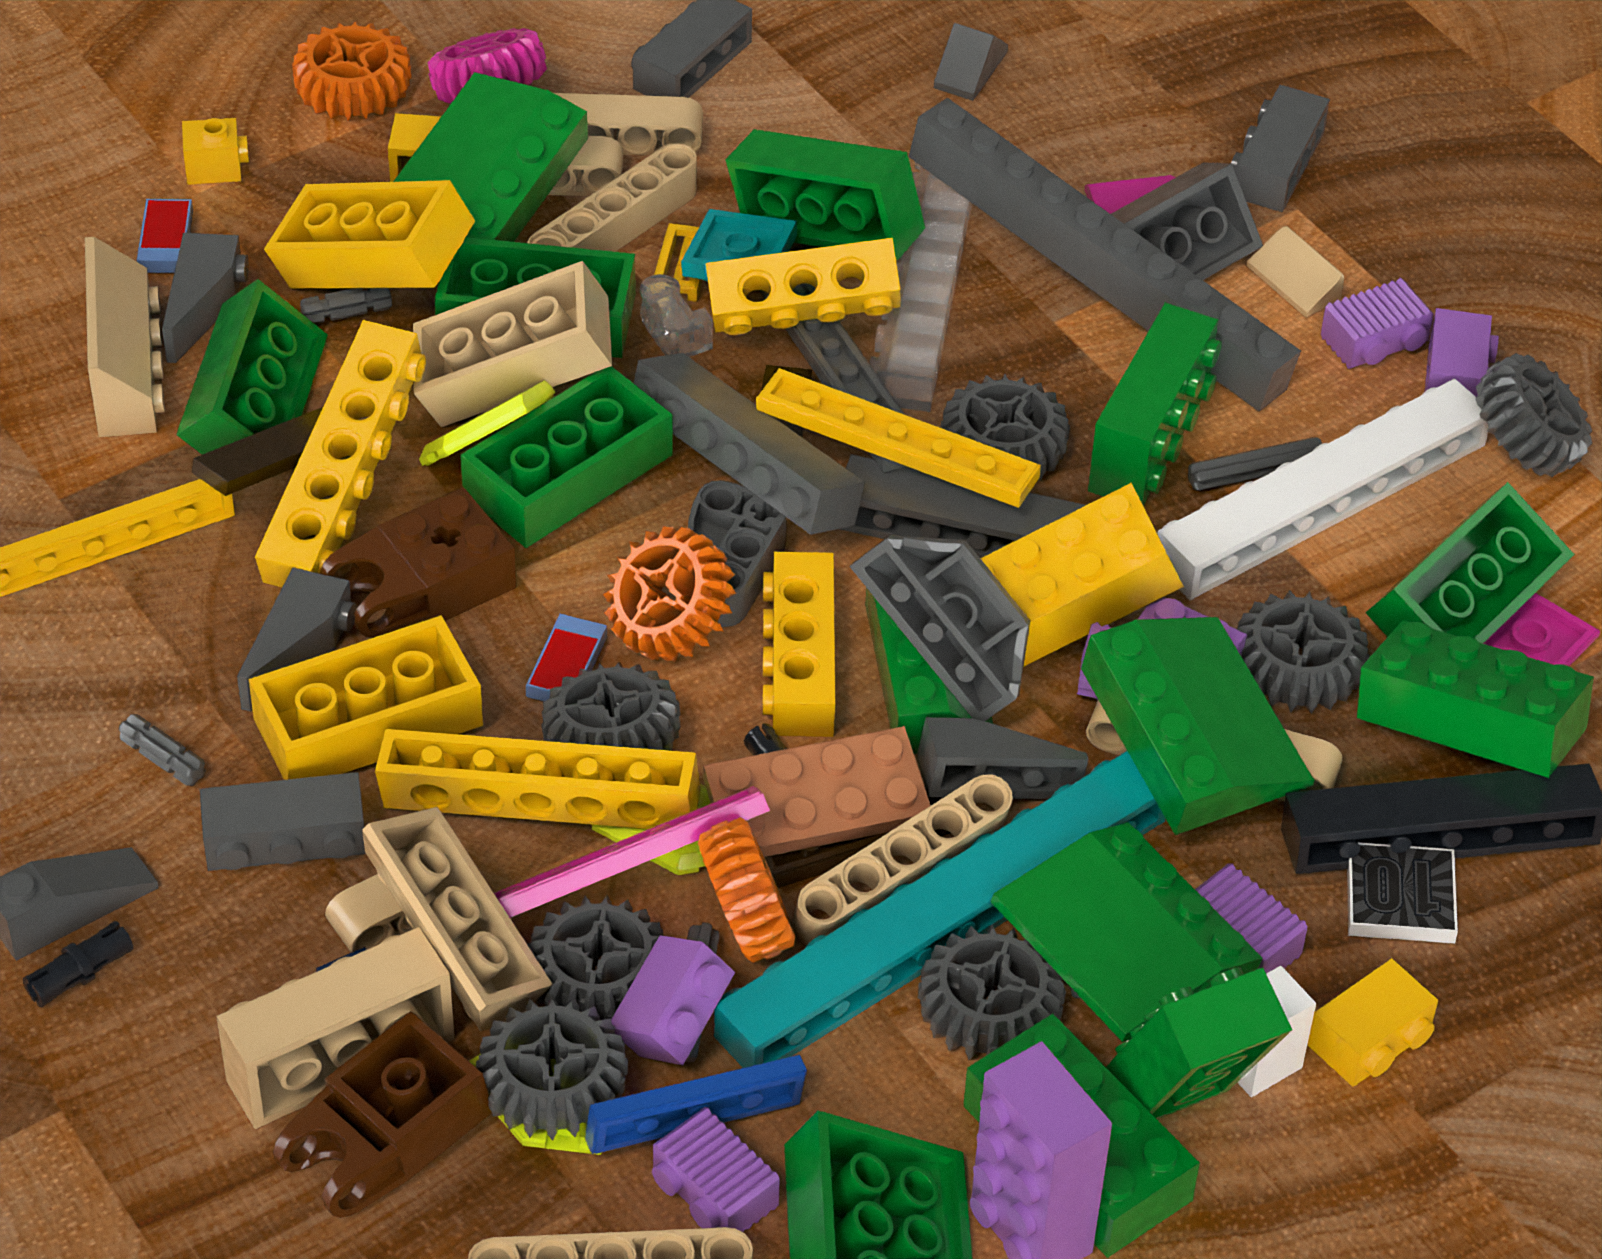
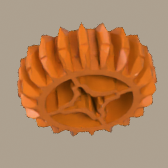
M356 21L352 26H343L338 22L336 28L333 29L321 27L320 35L308 34L307 42L298 44V52L294 55V62L292 63L294 86L297 88V94L302 97L304 105L313 106L316 114L327 111L330 119L343 115L348 121L352 116H362L366 120L368 114L373 112L383 115L385 107H397L398 99L406 97V90L410 86V79L412 78L410 55L407 53V47L401 44L400 37L391 36L388 28L376 30L373 23L363 27L359 26Z
M663 526L660 534L646 531L643 545L639 542L629 541L631 554L627 558L616 557L621 567L618 573L607 575L610 582L614 584V588L603 594L606 601L612 604L604 614L608 617L609 621L614 623L611 630L616 637L623 640V643L626 644L625 646L633 652H640L646 658L657 661L661 657L666 661L675 662L679 653L685 657H693L696 643L700 646L710 647L708 640L710 631H723L721 624L718 622L721 614L733 613L730 606L725 603V599L737 594L733 586L727 583L735 574L732 572L731 567L725 564L728 558L724 552L717 548L713 541L705 535H699L690 528L680 527L677 531L673 527ZM663 587L669 589V592L675 595L677 599L675 601L672 600L669 595L663 592Z
M741 817L729 822L725 820L711 826L712 829L700 834L698 841L699 850L715 893L745 958L753 963L765 958L769 960L781 955L782 951L793 947L796 935L752 828Z

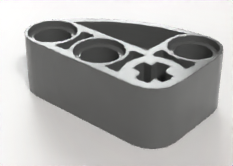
M722 480L711 481L699 490L692 504L688 528L699 535L703 534L711 539L713 544L724 552L728 558L725 564L731 567L732 572L735 574L727 583L733 586L737 594L725 599V603L730 606L733 613L721 614L718 620L721 627H729L740 623L748 614L763 588V573L773 571L774 552H784L786 547L787 517L744 486Z

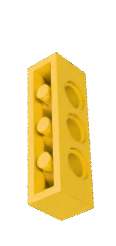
M893 238L706 263L715 333L724 331L729 335H740L751 331L752 327L771 325L773 328L784 329L797 325L799 321L818 319L821 322H835L843 319L848 314L863 312L869 316H880L891 312L893 308L901 307L900 284ZM848 277L857 278L862 282L855 289H845L839 285L843 279ZM800 284H810L816 288L813 293L806 296L798 295L792 291ZM754 290H763L769 294L761 302H752L746 298Z
M774 552L773 572L763 573V602H773V609H763V639H773V646H763V677H773V685H763L762 715H772V727L778 736L834 737V553Z

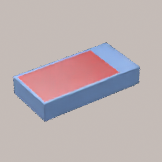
M146 199L137 262L147 268V273L175 272L183 233H190L193 216L192 199Z
M559 614L526 684V697L546 701L550 698L551 688L562 686L563 677L576 678L579 675L580 669L592 671L607 639V625Z

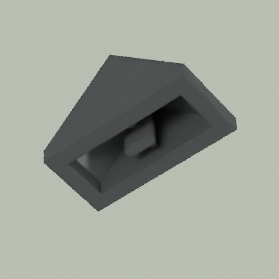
M954 23L934 80V88L974 101L1008 52V44L994 35Z

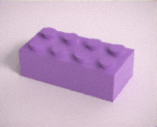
M1041 1041L986 1071L984 1074L970 1207L977 1221L984 1228L991 1227L1000 1238L1009 1259H1083L1093 1253L1112 1122Z

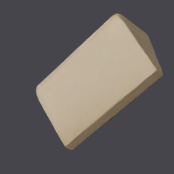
M1288 226L1279 229L1247 261L1249 269L1305 317L1324 309L1329 302L1334 303L1337 299L1341 300L1344 284L1342 272Z

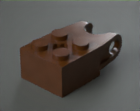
M464 487L377 525L375 528L337 549L326 559L320 570V574L334 577V574L342 566L353 564L350 571L338 578L349 580L350 593L357 591L371 592L354 613L355 627L362 635L368 638H374L441 615L446 621L516 588L514 546ZM386 608L381 618L368 623L369 618L374 613Z
M410 1011L325 1078L327 1086L280 1133L273 1151L274 1160L288 1172L310 1168L325 1160L342 1161L325 1186L322 1199L325 1209L333 1216L339 1218L351 1216L410 1180L492 1113L489 1109V1095L483 1073ZM308 1136L307 1139L293 1153L290 1154L294 1145L303 1137ZM354 1185L349 1194L345 1196V1198L339 1200L341 1195L349 1187Z

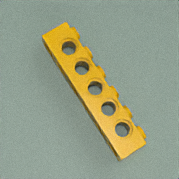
M362 321L255 555L263 583L282 588L292 568L320 574L321 567L326 559L341 547L344 539L349 540L356 525L357 508L361 499L366 500L371 494L374 484L373 472L378 461L385 460L389 453L392 440L391 432L396 421H402L406 415L409 404L408 394L413 382H419L425 371L426 356L421 353L417 333L370 321ZM351 456L347 459H340L342 457ZM331 495H333V497H331V498H329V499H322V498H324V497H326V496H331ZM316 535L312 539L303 540L305 537Z
M385 729L375 769L384 808L422 811L438 807L441 813L642 829L653 828L696 810L701 791L697 758L694 752Z

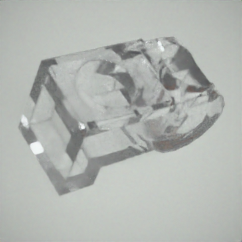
M657 274L644 279L640 285V294L643 300L640 317L665 355L684 353L691 357L711 350L713 346V318L707 310L701 308L692 311L680 295V284L674 277Z

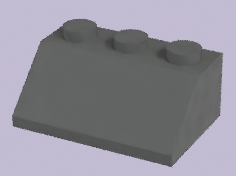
M1203 162L1111 213L1116 219L1202 280L1263 246L1232 163Z

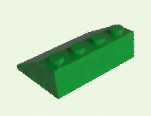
M474 72L393 182L450 180L475 220L466 237L514 242L588 140L587 111L549 90Z
M1218 617L1138 619L1090 635L1081 670L1175 835L1285 796L1286 793L1297 792L1313 786L1314 778Z
M1129 822L1089 832L995 892L990 901L1122 1042L1131 1039L1129 1033L1133 1029L1145 1024L1144 1016L1160 1008L1159 1000L1169 993L1188 986L1191 987L1193 993H1197L1210 988L1209 981L1212 978L1230 969L1240 967L1243 974L1257 970L1263 959L1244 937L1210 905L1209 901L1201 896L1177 872L1176 868L1167 862Z
M819 1110L784 1144L790 1259H973L963 1152Z

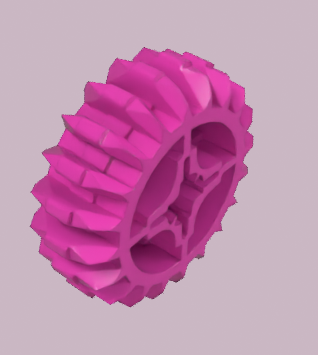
M512 28L493 33L486 32L483 35L459 41L455 45L445 47L443 51L437 52L428 61L429 79L438 100L451 104L474 72L530 85L534 80H538L547 70L546 54L543 44L539 41L535 31L526 28Z

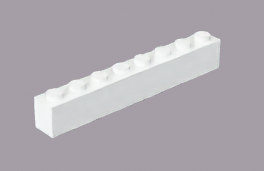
M1454 378L1437 388L1433 387L1426 390L1421 396L1402 406L1391 408L1386 414L1365 425L1360 424L1354 427L1349 433L1330 443L1320 444L1312 452L1293 462L1283 463L1268 475L1254 482H1246L1238 490L1217 501L1206 503L1194 513L1180 520L1170 521L1162 529L1158 530V536L1184 586L1179 590L1189 600H1192L1485 446L1489 426L1479 415L1482 409L1477 405L1476 397Z

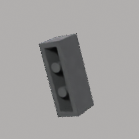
M697 0L691 2L683 13L671 23L666 24L647 44L640 46L636 50L631 61L633 89L646 96L689 98L752 42V8L735 0Z
M1279 85L1272 100H1264L1258 115V126L1251 125L1244 140L1243 153L1236 152L1231 162L1246 202L1283 213L1325 132L1330 99Z
M358 772L200 789L203 842L208 871L236 870L242 867L277 863L291 864L296 861L324 858L339 859L352 855L366 854L362 832L364 820Z

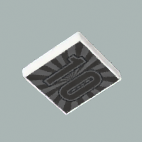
M1358 842L1360 851L1356 856L1349 858L1347 869L1348 936L1455 944L1458 928L1454 849L1411 846L1405 852L1395 853L1391 850L1390 845Z

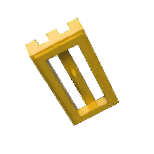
M668 224L651 283V296L661 297L662 291H667V288L676 289L674 285L667 281L666 276L677 237L684 236L675 274L671 280L676 285H679L680 293L688 294L687 301L697 302L702 279L690 277L689 281H685V277L682 276L681 261L699 227ZM669 292V298L679 299L676 293Z

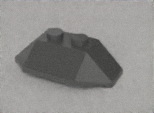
M889 535L849 566L972 718L986 721L1017 699L1020 693L1030 619L966 540Z

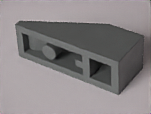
M183 233L162 326L167 363H176L216 322L222 303L238 293L240 282H247L249 259L248 255L241 254L239 235Z
M292 568L237 675L242 710L253 711L249 679L332 652L336 649L344 631H351L355 623L354 613L357 605L351 602L349 580Z
M926 717L917 753V761L928 797L942 798L975 777L995 775L1008 783L1012 790L1013 799H1049L1063 785H1072L1084 778L1089 760L1087 753L976 718Z
M132 847L31 861L0 877V939L17 961L158 889V881Z

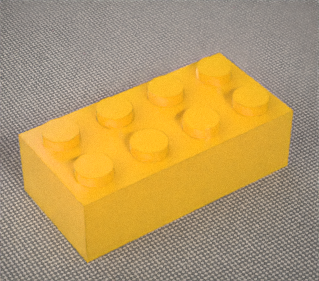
M450 180L305 184L264 250L290 289L434 288L443 277L457 250L463 244L475 220Z
M1132 483L980 558L1030 619L1024 666L1088 635L1091 624L1098 622L1101 627L1110 624L1184 587Z
M442 615L249 679L254 721L284 780L343 774L376 763L385 729L460 734L483 726L481 685Z

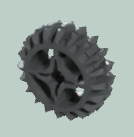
M1515 353L1511 357H1506L1501 362L1497 361L1487 369V373L1481 377V382L1476 386L1478 396L1475 400L1482 409L1479 413L1480 417L1489 426L1487 431L1494 434L1498 440V446H1503L1509 452L1510 459H1518L1524 469L1532 468L1539 476L1547 474L1553 477L1558 473L1571 469L1582 460L1581 457L1588 452L1587 448L1592 444L1590 436L1592 428L1586 421L1588 417L1587 412L1579 405L1580 398L1572 394L1569 389L1570 384H1564L1559 378L1558 372L1548 370L1545 362H1536L1530 355L1523 357Z
M1004 374L1001 380H993L986 375L981 384L969 380L965 390L955 389L954 396L951 401H947L946 407L943 410V421H941L940 427L1041 465L1039 481L1042 480L1046 471H1055L1059 460L1063 459L1067 451L1070 433L1065 405L1058 403L1055 392L1044 393L1042 383L1032 386L1028 385L1024 376L1018 381L1008 380L1006 374Z
M1289 590L1284 599H1280L1270 593L1265 604L1254 602L1249 613H1243L1242 619L1238 622L1237 630L1248 635L1241 657L1263 694L1268 696L1271 707L1278 702H1282L1288 705L1290 713L1299 705L1305 706L1312 714L1317 704H1321L1331 710L1336 700L1347 701L1352 690H1358L1361 667L1369 659L1367 654V633L1361 631L1359 618L1348 617L1347 606L1334 608L1331 605L1330 597L1322 601L1314 600L1309 591L1304 598L1296 597ZM1299 648H1302V655L1298 654Z
M618 662L612 668H604L599 663L597 670L587 671L580 669L578 677H563L561 687L550 689V698L543 702V723L541 727L543 739L550 742L672 751L673 741L679 738L681 714L679 701L676 700L675 692L671 689L669 680L659 679L657 671L643 672L640 664L628 669L624 668L621 662Z
M585 895L579 907L575 908L564 901L560 909V915L547 912L543 920V926H534L531 942L527 944L553 984L536 1000V1004H545L547 1006L553 995L558 1006L566 1007L575 998L580 1006V1012L595 1006L600 1020L612 1019L660 935L663 936L660 922H650L647 909L633 913V907L628 899L619 906L612 905L608 895L605 896L600 904H591Z
M992 924L986 934H979L970 926L965 934V939L951 933L946 941V946L935 945L934 951L931 953V960H925V965L922 967L921 982L918 985V999H920L923 1022L930 1023L933 1038L946 1037L945 1043L949 1051L960 1046L965 1047L968 1060L977 1052L988 1055L1051 1014H1054L1060 1021L1062 1019V1004L1065 1002L1066 995L1062 977L1026 939L1023 941L1017 939L1018 935L1015 928L1007 935L997 934Z
M552 995L547 1006L538 1007L530 999L526 1006V1012L521 1013L510 1007L506 1015V1022L493 1020L490 1036L482 1038L476 1068L483 1073L489 1095V1109L492 1111L493 1117L504 1115V1122L509 1130L523 1123L524 1130L529 1138L538 1129H545L553 1141L559 1129L567 1128L576 1137L579 1131V1124L582 1122L587 1124L591 1104L622 1097V1093L625 1090V1075L628 1074V1059L625 1058V1043L621 1035L615 1034V1027L612 1025L611 1019L600 1020L595 1006L580 1012V1006L575 998L566 1007L558 1006ZM554 1058L556 1060L554 1076L550 1077V1061Z

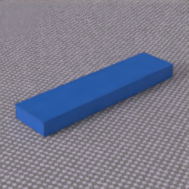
M796 1055L591 1104L585 1140L591 1154H597L663 1138L704 1107H708L711 1114L716 1115L718 1120L724 1123L798 1105L801 1100L807 1069L801 1056Z

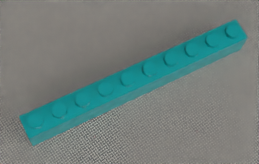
M1128 751L1111 761H1102L1084 778L1072 785H1063L1045 802L1033 809L1028 808L1021 811L1009 824L993 834L986 833L980 836L970 848L952 859L946 858L941 860L929 873L913 883L900 885L887 899L869 910L862 909L858 911L845 925L827 936L820 935L814 938L804 950L788 960L773 963L763 972L762 976L744 987L729 990L721 997L714 1009L715 1039L742 1068L791 1057L919 977L922 967L925 965V960H931V953L934 951L935 945L946 946V941L951 933L965 939V934L970 926L979 934H986L992 924L996 928L1008 921L990 902L993 894L1092 831L1128 822L1144 835L1165 822V816Z

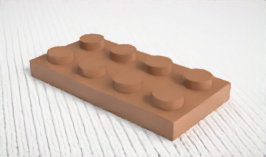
M905 726L703 765V780L710 803L752 786L757 787L764 794L770 811L746 820L753 830L764 857L887 833L931 806Z

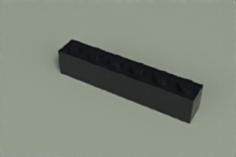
M1590 763L1557 766L1549 778L1525 770L1289 792L1285 795L1281 832L1296 874L1348 869L1349 858L1356 856L1360 851L1358 842L1390 845L1391 850L1395 853L1405 852L1411 846L1454 849L1455 858L1600 844L1602 838V791Z

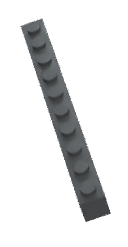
M949 98L944 99L918 116L909 158L1146 330L1149 331L1165 302L1219 319L1216 339L1222 341L1218 360L1215 366L1211 368V373L1217 375L1216 381L1256 410L1261 411L1287 390L1301 350Z

